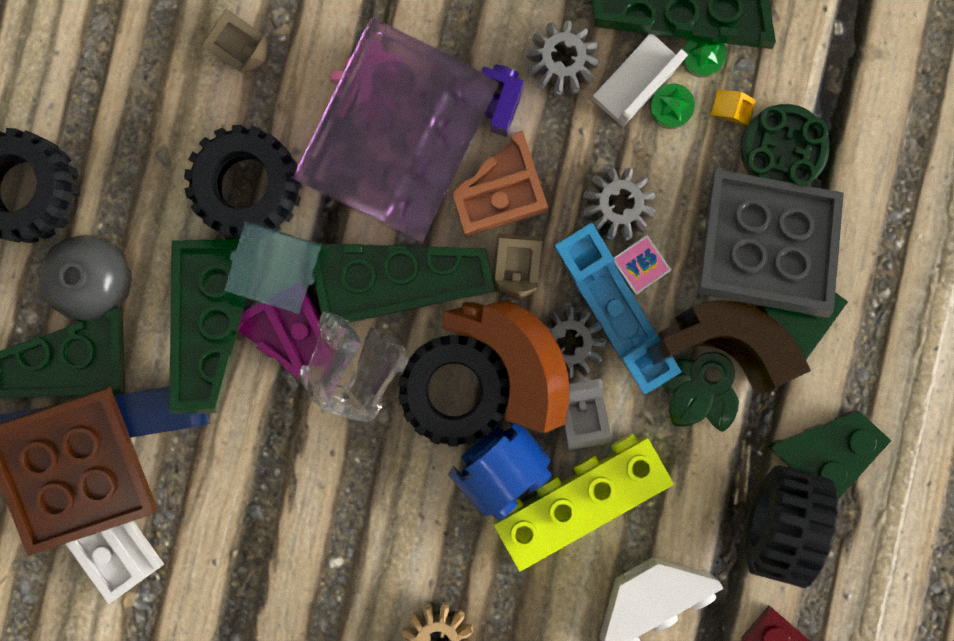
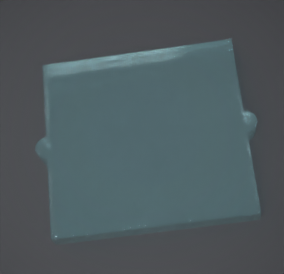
M245 221L237 250L232 251L230 254V259L233 263L224 291L299 314L307 287L314 283L315 277L312 275L321 245Z

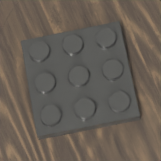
M715 169L711 177L697 294L829 318L834 312L844 193Z

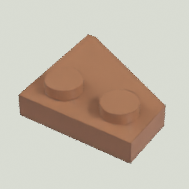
M523 130L516 132L511 137L510 143L495 157L491 156L472 178L466 179L452 192L465 237L548 212V205Z

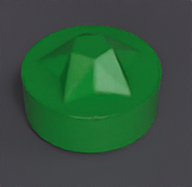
M688 39L682 48L688 54L682 64L687 72L696 77L705 78L714 75L723 66L726 59L724 43Z
M680 84L662 86L656 91L650 102V113L653 120L659 126L666 129H676L686 124L692 117L695 109L693 95L686 87Z

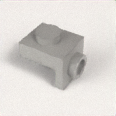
M576 378L569 381V404L566 422L563 425L568 451L612 443L601 379Z

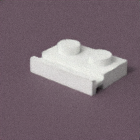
M134 521L65 543L108 604L164 565Z

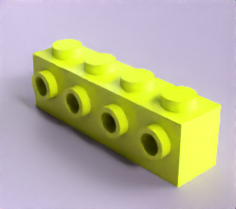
M634 433L619 439L611 445L614 452L598 460L596 455L582 460L573 466L575 474L562 481L559 480L558 476L549 479L536 490L538 495L523 503L520 498L515 499L518 504L509 515L499 521L493 519L495 529L520 572L674 485L647 437L642 435L636 438Z

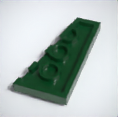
M591 0L594 27L765 49H773L776 43L769 0Z
M260 239L172 241L169 411L171 414L217 413L261 247Z
M306 242L324 328L495 292L486 248Z

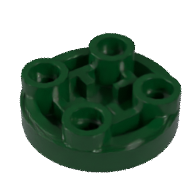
M779 104L767 107L749 122L743 132L740 154L745 170L751 176L794 183L800 186L810 184L820 175L828 160L829 139L827 124L809 110L798 105Z

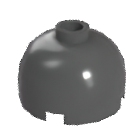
M81 235L66 238L49 250L41 263L39 282L41 293L51 308L66 318L89 321L100 319L105 316L104 313L106 311L123 305L130 292L132 282L131 271L128 269L127 262L123 257L124 254L118 247L103 238Z

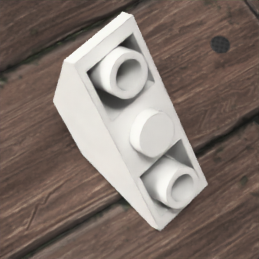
M652 557L615 578L599 638L601 641H640L639 636L653 628L656 632L672 626L678 621L677 615L692 607L693 610H698L709 605L716 599L715 593L724 588L712 573Z

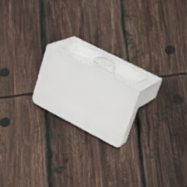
M649 34L593 95L592 100L619 125L624 127L677 70L688 54L682 49L677 54L673 53L655 35Z

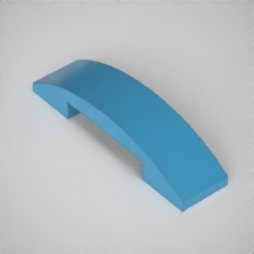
M589 223L555 244L554 247L596 321L601 322L603 333L641 392L646 395L680 374L682 371L673 357L653 365L646 349L660 341L615 266L613 256L593 223Z

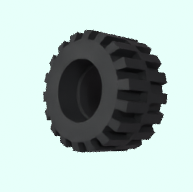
M232 125L231 131H226L222 127L214 131L215 138L209 140L207 137H204L199 142L203 148L198 154L192 151L188 159L193 163L191 170L185 169L184 179L189 181V187L184 188L186 197L192 200L194 205L191 208L194 213L201 217L203 223L210 228L236 239L265 238L264 234L269 232L275 234L281 230L280 225L285 220L289 222L294 214L291 212L294 206H299L301 197L298 195L299 188H302V179L298 175V170L300 169L297 162L292 158L291 153L270 133L266 134L260 128L253 126L250 129H246L243 125ZM256 160L267 170L268 185L266 192L256 204L250 207L237 209L226 203L222 194V180L225 173L233 164L239 161Z
M6 128V133L0 131V187L3 177L12 167L28 162L36 175V191L26 206L12 212L4 205L0 193V239L18 243L21 241L34 243L39 242V237L48 239L56 235L55 227L64 228L69 223L64 216L67 211L75 214L78 205L71 203L73 195L80 196V186L73 184V179L79 178L77 169L68 164L71 161L70 157L65 152L59 150V146L26 130L23 132L17 128Z
M460 335L437 337L416 349L403 366L404 369L398 383L399 404L403 408V415L406 421L410 422L415 428L414 431L420 436L423 435L430 439V442L438 445L439 443L449 445L448 447H458L461 444L469 445L477 442L483 436L489 435L493 428L502 420L509 400L508 376L505 367L494 351L480 341ZM448 364H460L468 367L475 373L480 383V397L477 404L472 410L460 416H449L439 412L431 403L428 395V385L432 375L440 367Z
M781 465L774 466L759 487L747 527L745 557L747 568L751 574L801 588H807V586H810L815 581L827 561L837 526L838 497L833 480Z

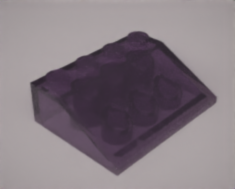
M370 18L292 179L403 236L423 242L499 83L467 63L375 18Z

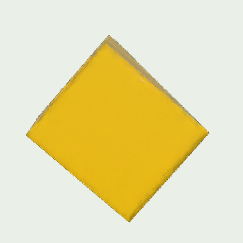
M717 90L710 115L747 126L751 120L756 100L740 91Z

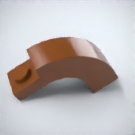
M508 300L488 305L464 302L460 308L444 311L442 329L480 340L491 346L502 358L510 381L506 421L543 434L565 425L569 404V379L565 360L550 331L534 314Z

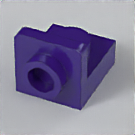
M495 64L493 69L482 67L480 73V82L482 84L502 90L501 95L493 92L485 117L492 119L490 132L507 137L524 90V80L517 78L519 74L517 71Z

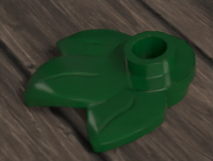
M706 352L696 360L676 359L675 361L682 372L662 384L668 390L674 391L669 406L672 424L677 427L691 426L706 417L716 429L724 432L733 423L739 407V398L732 388L735 379V368L732 361L726 355L719 352ZM710 367L717 368L721 373V378L717 381H709L705 377V370Z

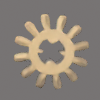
M442 602L440 614H435L433 606L430 603H426L423 607L425 619L419 614L412 612L409 615V621L414 628H403L401 637L407 641H431L433 632H441V638L446 634L448 637L445 641H471L465 638L474 633V627L472 624L460 625L465 617V613L461 609L456 611L452 617L447 616L449 603Z

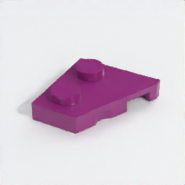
M298 282L243 312L239 332L257 345L256 348L268 357L275 358L282 363L283 368L299 380L341 360L303 282Z

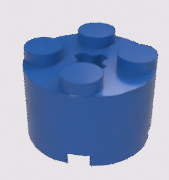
M509 422L511 425L509 429L503 431L498 425L493 428L489 435L480 438L461 456L466 462L463 468L458 471L453 466L448 474L483 516L493 515L497 521L505 518L515 509L518 504L515 499L528 488L531 492L536 491L552 475L547 469L550 457L523 426Z

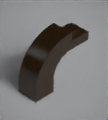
M710 301L692 306L675 317L677 324L658 332L657 335L660 341L646 349L653 365L699 346L721 349L731 355L742 367L756 396L811 371L798 344L781 324L757 308L734 301Z

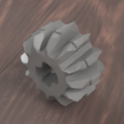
M565 21L560 33L553 22L548 23L546 27L548 37L536 32L533 35L532 41L538 48H530L526 52V58L536 62L528 68L529 76L543 74L538 83V88L541 90L547 88L550 82L555 83V96H561L564 84H567L569 91L573 95L578 94L580 90L578 80L590 85L594 77L588 69H597L600 65V59L590 55L598 49L597 41L583 43L588 29L582 27L574 35L570 33L572 29L571 21ZM557 51H561L564 56H572L568 67H565L562 61L554 63Z
M614 167L608 168L606 171L608 183L598 175L594 176L591 182L599 192L586 190L583 194V199L596 203L594 206L585 208L583 216L591 217L598 215L599 219L593 225L597 231L604 224L608 225L606 239L610 241L615 238L618 228H620L625 241L633 237L631 225L637 231L643 233L648 226L640 216L652 218L656 215V209L644 205V202H649L656 198V192H641L640 189L648 182L646 176L640 177L635 184L630 182L633 169L629 167L624 170L621 180H619ZM618 194L624 195L627 198L624 203L629 202L630 208L623 210L620 215L612 211L615 205L609 206V200H614Z

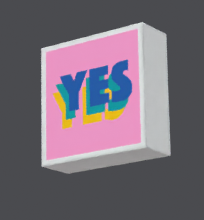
M648 235L615 256L613 261L634 295H637L672 271Z

